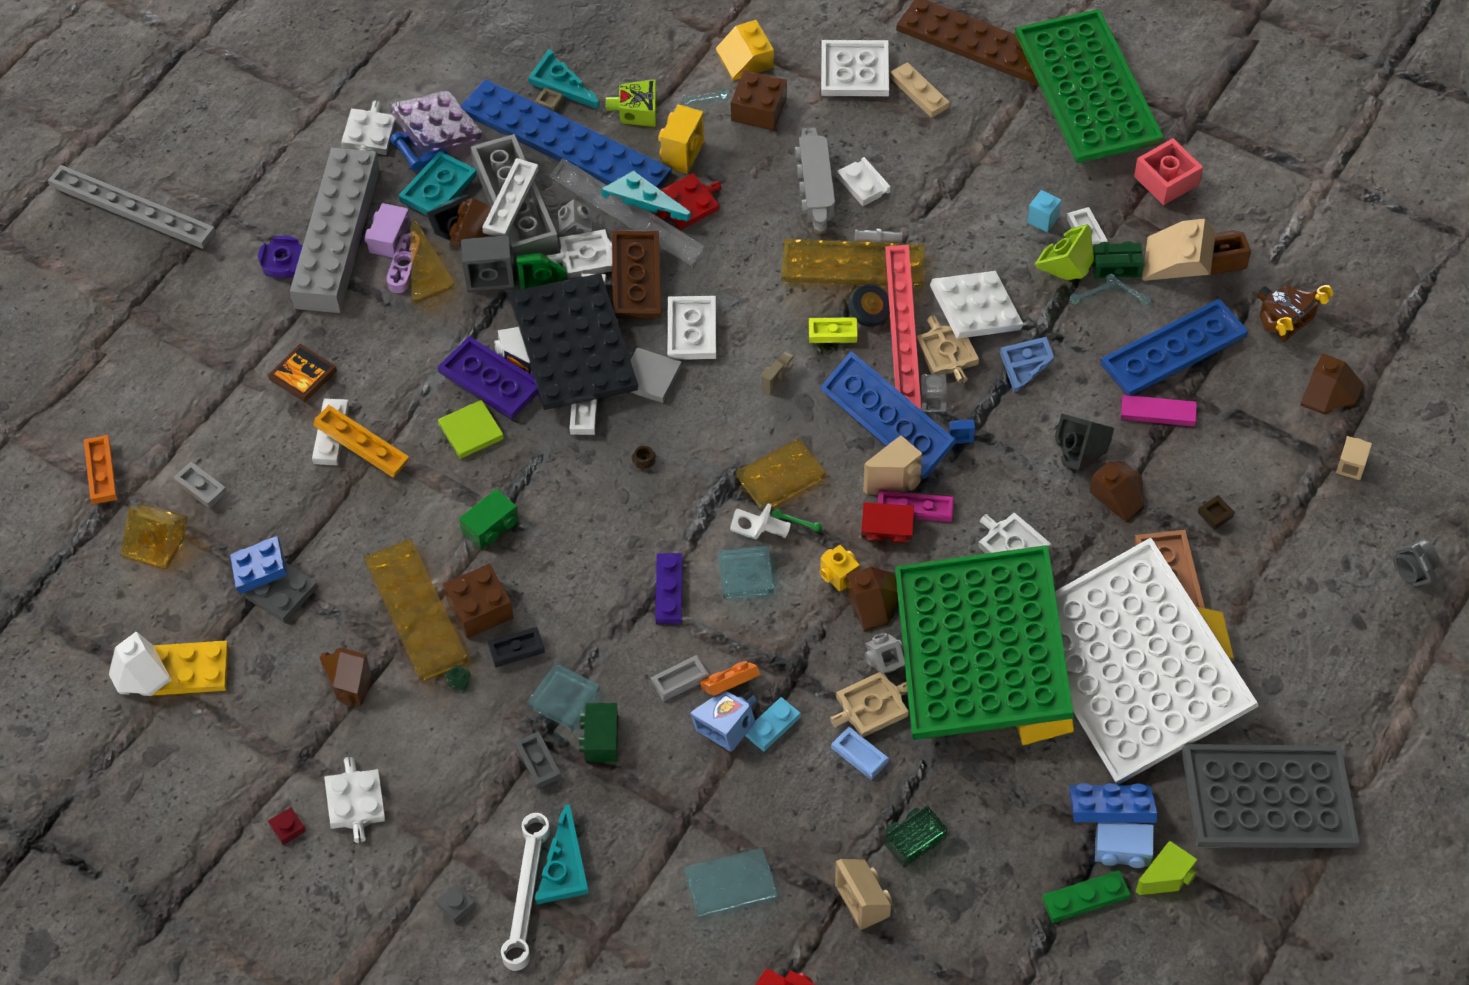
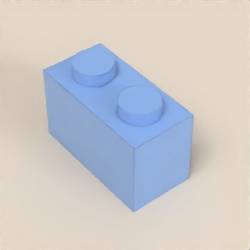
M1098 822L1095 837V862H1101L1107 866L1123 864L1133 868L1150 866L1153 856V825Z

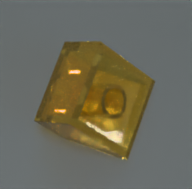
M145 503L130 507L128 509L120 556L165 570L168 569L184 540L188 516Z

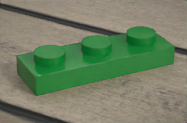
M1120 870L1043 894L1042 901L1051 922L1055 923L1127 900L1130 897V892Z

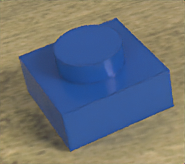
M974 420L949 422L948 433L957 440L956 443L974 442Z

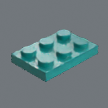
M439 151L399 194V201L427 215L426 212L458 197L476 178L477 170Z

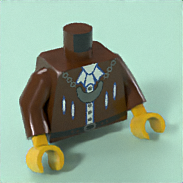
M1284 285L1274 293L1264 286L1257 294V298L1263 302L1260 319L1264 330L1275 333L1285 342L1315 318L1318 302L1322 304L1329 302L1328 297L1334 296L1331 287L1324 285L1319 287L1317 291L1307 292Z

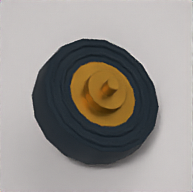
M864 284L856 288L849 298L848 307L850 314L853 318H857V322L861 325L875 327L883 323L890 314L889 296L879 286Z

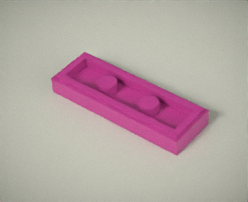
M1122 395L1121 420L1195 427L1196 402Z
M879 490L878 503L914 506L913 519L952 523L954 497Z

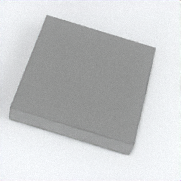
M637 348L630 361L638 382V390L630 393L663 403L682 367V362Z

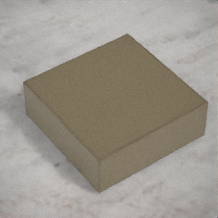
M544 87L534 102L557 112L565 98L564 94Z

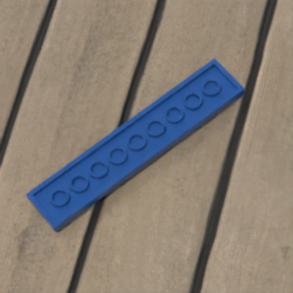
M487 79L459 107L460 114L506 136L515 134L518 142L606 185L635 171L660 189L672 175V168Z

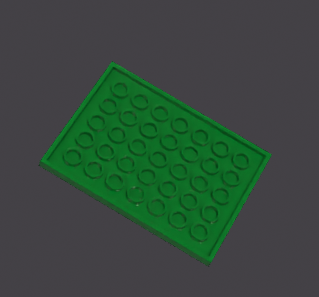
M1048 545L895 566L913 740L1074 719Z

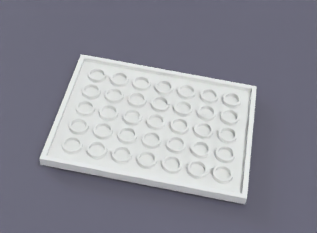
M1152 538L1145 540L1055 591L1073 713L1117 785L1182 750L1184 744H1193L1259 707L1254 696Z

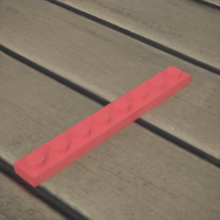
M909 245L885 246L895 388L921 410Z

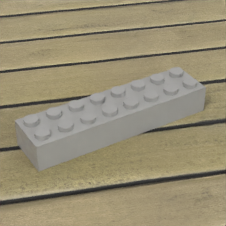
M331 147L290 288L294 309L341 313L380 171L376 151Z

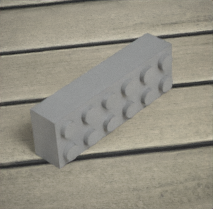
M515 134L471 146L474 168L477 170L481 185L492 207L515 159L518 158L526 161ZM534 180L507 236L509 235L514 265L517 264V255L542 253L547 256L559 252L556 230Z

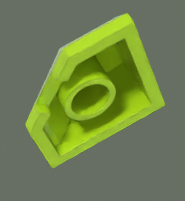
M1088 224L1071 228L1064 233L1066 238L1057 242L1055 246L1053 243L1047 246L1034 264L1036 268L1066 281L1085 277L1094 261L1091 227Z

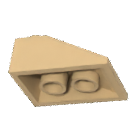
M1206 219L1181 221L1148 236L1142 274L1143 281L1210 275L1216 232Z

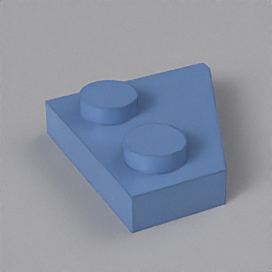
M1047 337L1000 348V355L1014 392H1018L1054 360Z

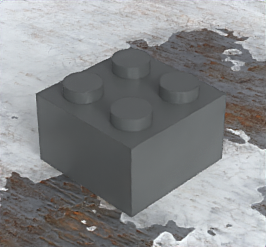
M509 235L461 240L462 263L467 291L514 287Z

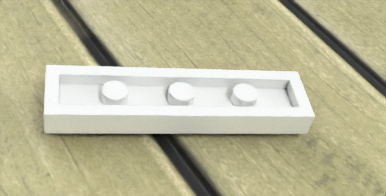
M518 158L515 159L483 225V233L491 236H507L538 172V164Z

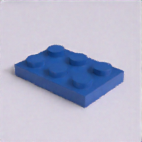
M1086 783L1069 785V798L1074 822L1157 823V810L1151 786L1143 784L1118 786L1112 783L1105 785H1090Z

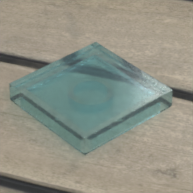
M768 546L718 551L723 599L774 593Z
M555 663L530 697L527 705L529 708L573 729L580 719V713L585 712V703L593 701L600 691V685Z

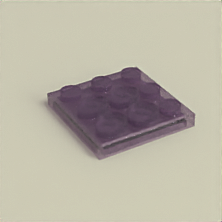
M449 91L390 103L389 112L422 153L479 140L482 136V131L466 111L460 107L461 105Z

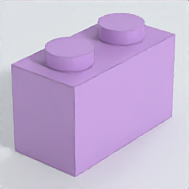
M381 204L379 211L375 212L371 228L367 229L365 234V242L368 245L369 253L394 257L400 238L407 234L411 225L408 208Z

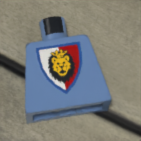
M745 690L739 697L734 696L728 691L715 695L691 712L696 731L732 752L755 723L751 706L756 703V698L748 690Z

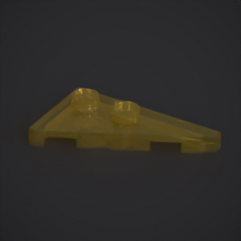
M413 221L410 226L413 305L454 289L453 280L417 221Z

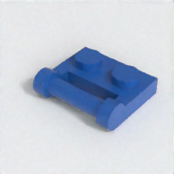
M426 122L403 133L396 132L390 137L392 144L398 147L408 160V165L412 171L423 169L439 151L448 155L447 149ZM411 142L421 157H416L406 143Z

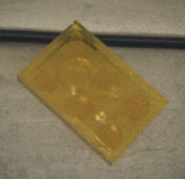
M798 438L737 470L736 477L763 511L768 503L772 507L825 479L826 472Z

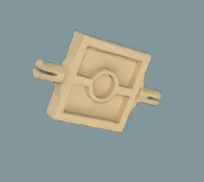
M933 315V319L930 316L927 322L931 330L917 335L916 344L933 378L954 373L958 384L965 383L968 379L963 369L979 364V358L969 338L957 339L951 326H941L937 316Z
M878 672L836 692V698L841 704L843 712L830 717L831 723L834 727H837L849 721L854 725L859 735L864 738L908 717V710L901 699L902 695L908 693L907 682L895 686L887 679L884 673Z

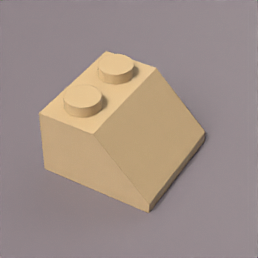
M900 435L864 464L863 492L867 495H879V490L905 493L909 490H914L920 483L922 453Z
M840 859L836 861L835 886L859 929L863 930L889 918L893 902L888 891L881 889L879 885L880 879L876 870L873 867L869 868L865 860Z

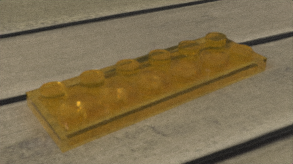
M784 239L781 282L888 286L885 246L909 245L912 287H923L925 244Z
M411 538L364 556L365 564L419 680L423 681L467 663V655Z

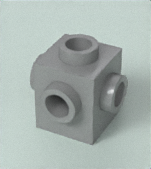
M573 199L558 211L559 233L570 236L592 231L591 208Z
M886 633L878 634L872 638V641L865 643L867 652H865L866 661L870 667H873L880 673H890L905 665L903 645L900 640Z

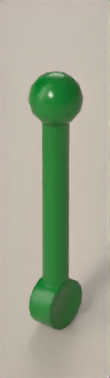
M779 509L772 512L773 518H782L810 527L815 532L822 530L820 523L816 522L813 524L785 515Z

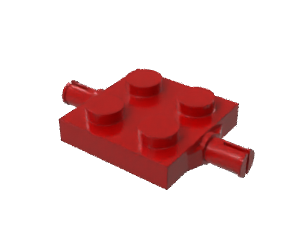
M692 173L661 190L691 212L690 220L685 221L671 218V213L663 210L651 215V218L655 224L667 218L674 222L679 230H682L719 210V204L712 197V194L721 190L722 186L718 180L709 186H705Z

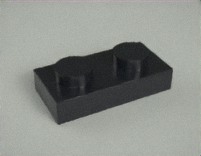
M537 627L487 641L495 668L545 653Z

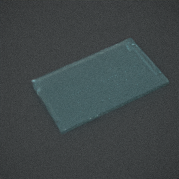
M763 848L683 867L697 917L777 897V891Z

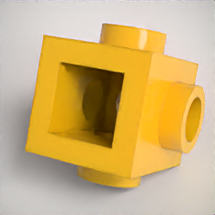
M841 545L833 550H827L820 558L821 577L827 583L830 582L839 592L846 588V574L860 570V564L857 562L854 554L851 551H846Z

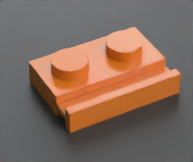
M743 661L723 672L712 674L709 678L700 681L703 692L706 691V693L715 696L760 676L757 665Z

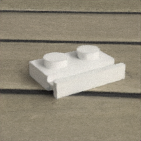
M865 157L861 158L860 162H854L837 171V178L862 206L882 197V194L885 192L887 194L890 193V185Z

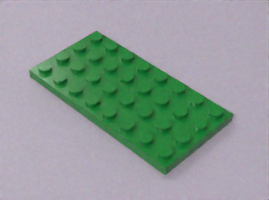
M1100 8L1015 27V35L1076 164L1163 144L1164 136Z

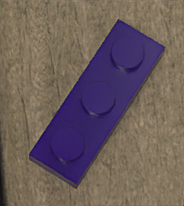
M657 553L656 624H682V553Z

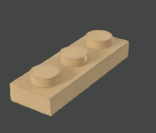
M908 62L890 72V79L931 118L949 108L950 102Z

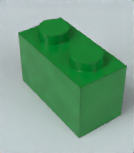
M497 488L459 517L461 532L481 550L488 544L494 543L500 534L507 529H511L519 520L517 506Z

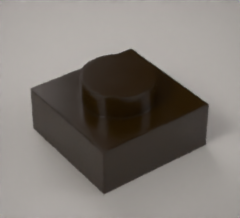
M1219 495L1198 509V514L1214 530L1232 519L1235 513Z

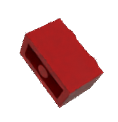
M863 502L861 537H866V540L870 542L892 539L891 542L905 544L907 540L912 541L914 506Z

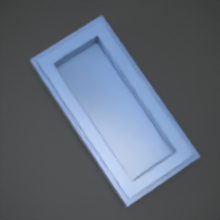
M850 727L831 744V749L870 780L889 763V758Z

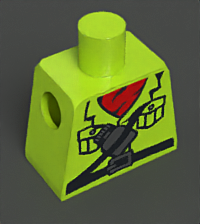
M656 80L621 84L619 86V97H606V111H619L622 124L656 127Z

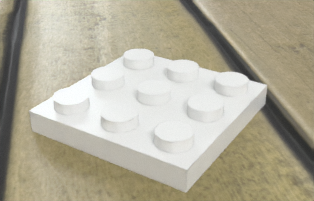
M822 40L821 96H889L888 40Z
M996 271L935 278L930 283V287L957 339L1018 331L1023 326V322Z

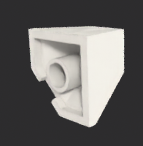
M138 632L133 633L115 647L109 676L118 693L127 695L139 693L142 696H151L171 681L154 646Z

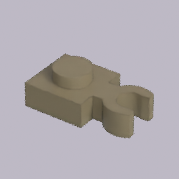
M784 352L779 361L776 360L771 367L765 368L761 375L762 391L769 395L772 394L784 380V374L793 367L794 363L790 362L794 358L793 355Z

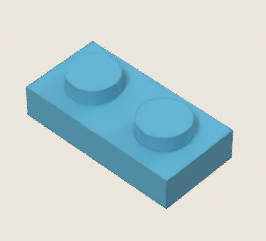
M780 697L755 721L745 736L764 752L800 719V712Z

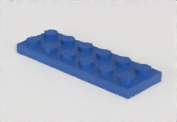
M1217 299L1101 358L1100 364L1126 395L1133 396L1247 337L1248 330L1220 299Z
M852 351L849 352L820 387L822 391L886 446L901 435L922 453L920 476L924 479L957 442L956 439Z

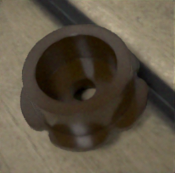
M639 446L632 455V462L635 463L637 468H650L656 462V454L649 446Z

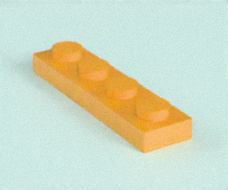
M329 404L314 419V427L393 478L408 463L409 456Z

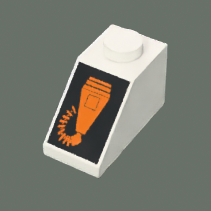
M519 327L498 330V340L494 341L496 353L501 354L502 357L532 375Z

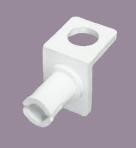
M768 503L760 516L736 509L730 530L755 540L764 531L786 538L791 523L770 517L771 504ZM738 519H748L751 523V528H741L738 524Z

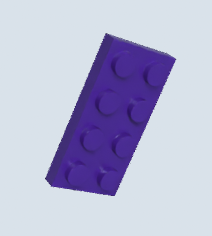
M470 336L438 366L440 374L512 420L538 394L534 378L531 374Z

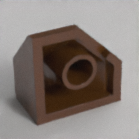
M1322 353L1314 368L1300 406L1321 414L1330 413L1333 409L1345 406V408L1355 406L1364 384L1345 361Z
M1109 461L1092 476L1089 493L1126 523L1144 508L1142 475L1124 461Z
M868 567L846 574V592L863 631L888 625L892 618V613L897 604H899L897 582L894 573Z
M342 647L336 649L334 654L322 653L320 656L321 665L336 699L345 705L354 704L362 706L373 682L367 655Z

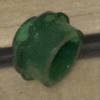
M462 665L452 666L451 670H447L445 673L447 685L454 690L464 689L469 683L470 671L467 668H463Z

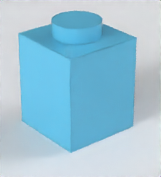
M1041 190L1029 205L1027 223L1048 233L1059 219L1061 199Z

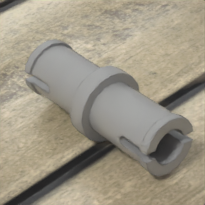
M876 228V231L855 229L854 244L875 245V247H880L881 245L899 246L902 245V232L882 231L879 228Z

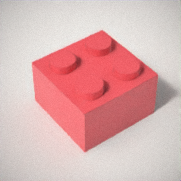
M1173 138L1137 158L1134 177L1164 206L1200 185L1203 166Z

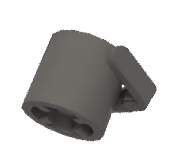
M1419 539L1413 544L1401 546L1394 550L1396 555H1394L1393 562L1397 572L1404 580L1412 583L1414 587L1428 584L1436 578L1434 569L1439 566L1440 558L1435 548L1428 541Z

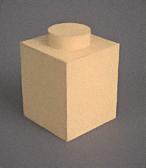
M1347 436L1336 474L1361 480L1372 443Z

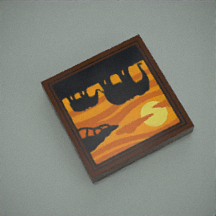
M299 344L268 374V378L276 385L306 402L337 372V368L331 362Z

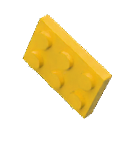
M227 641L153 645L171 681L151 696L226 691L229 648Z

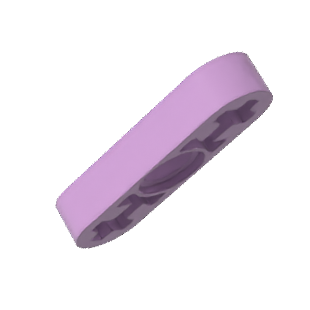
M408 233L403 235L396 248L387 274L388 288L394 293H402L410 285L421 252L420 238L416 234ZM410 243H413V244H411V246H410V249H409L410 252H408V251H407V246H409ZM402 260L410 261V264L407 266L398 265Z

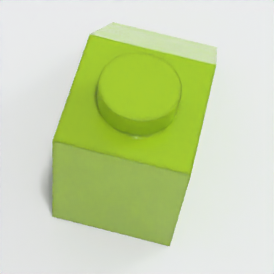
M1169 841L1139 879L1136 893L1146 895L1179 891L1184 883L1189 885L1195 878L1197 871L1194 869L1197 859Z

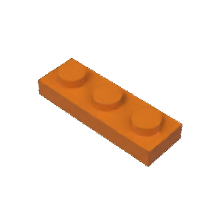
M104 435L84 439L92 505L117 500L109 436Z

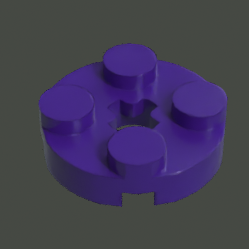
M286 235L272 238L273 241L267 245L265 242L258 252V259L263 273L266 276L276 278H294L303 245L295 237ZM282 254H286V258L284 259L277 258L281 257Z

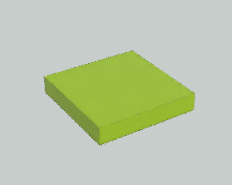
M482 400L438 419V425L459 459L504 439L503 433Z

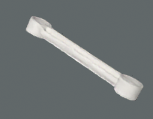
M540 813L529 814L522 821V831L526 842L510 939L501 948L504 965L513 971L522 970L530 961V952L526 943L541 845L550 835L548 819ZM532 823H542L544 825L539 832H534V835L526 831L527 827ZM518 947L525 951L519 958L513 959V961L506 958V953L512 948Z

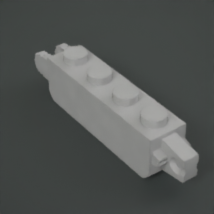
M803 128L802 135L799 137V147H795V159L800 161V164H797V176L802 178V182H799L800 196H804V199L801 200L802 214L806 213L807 223L812 222L814 232L821 235L827 231V221H831L835 217V198L828 144L825 137L818 136L816 128Z

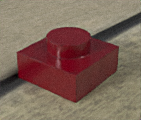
M292 807L268 820L269 826L282 845L306 832L304 825Z

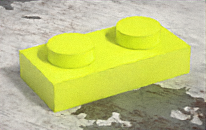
M809 318V343H857V318Z

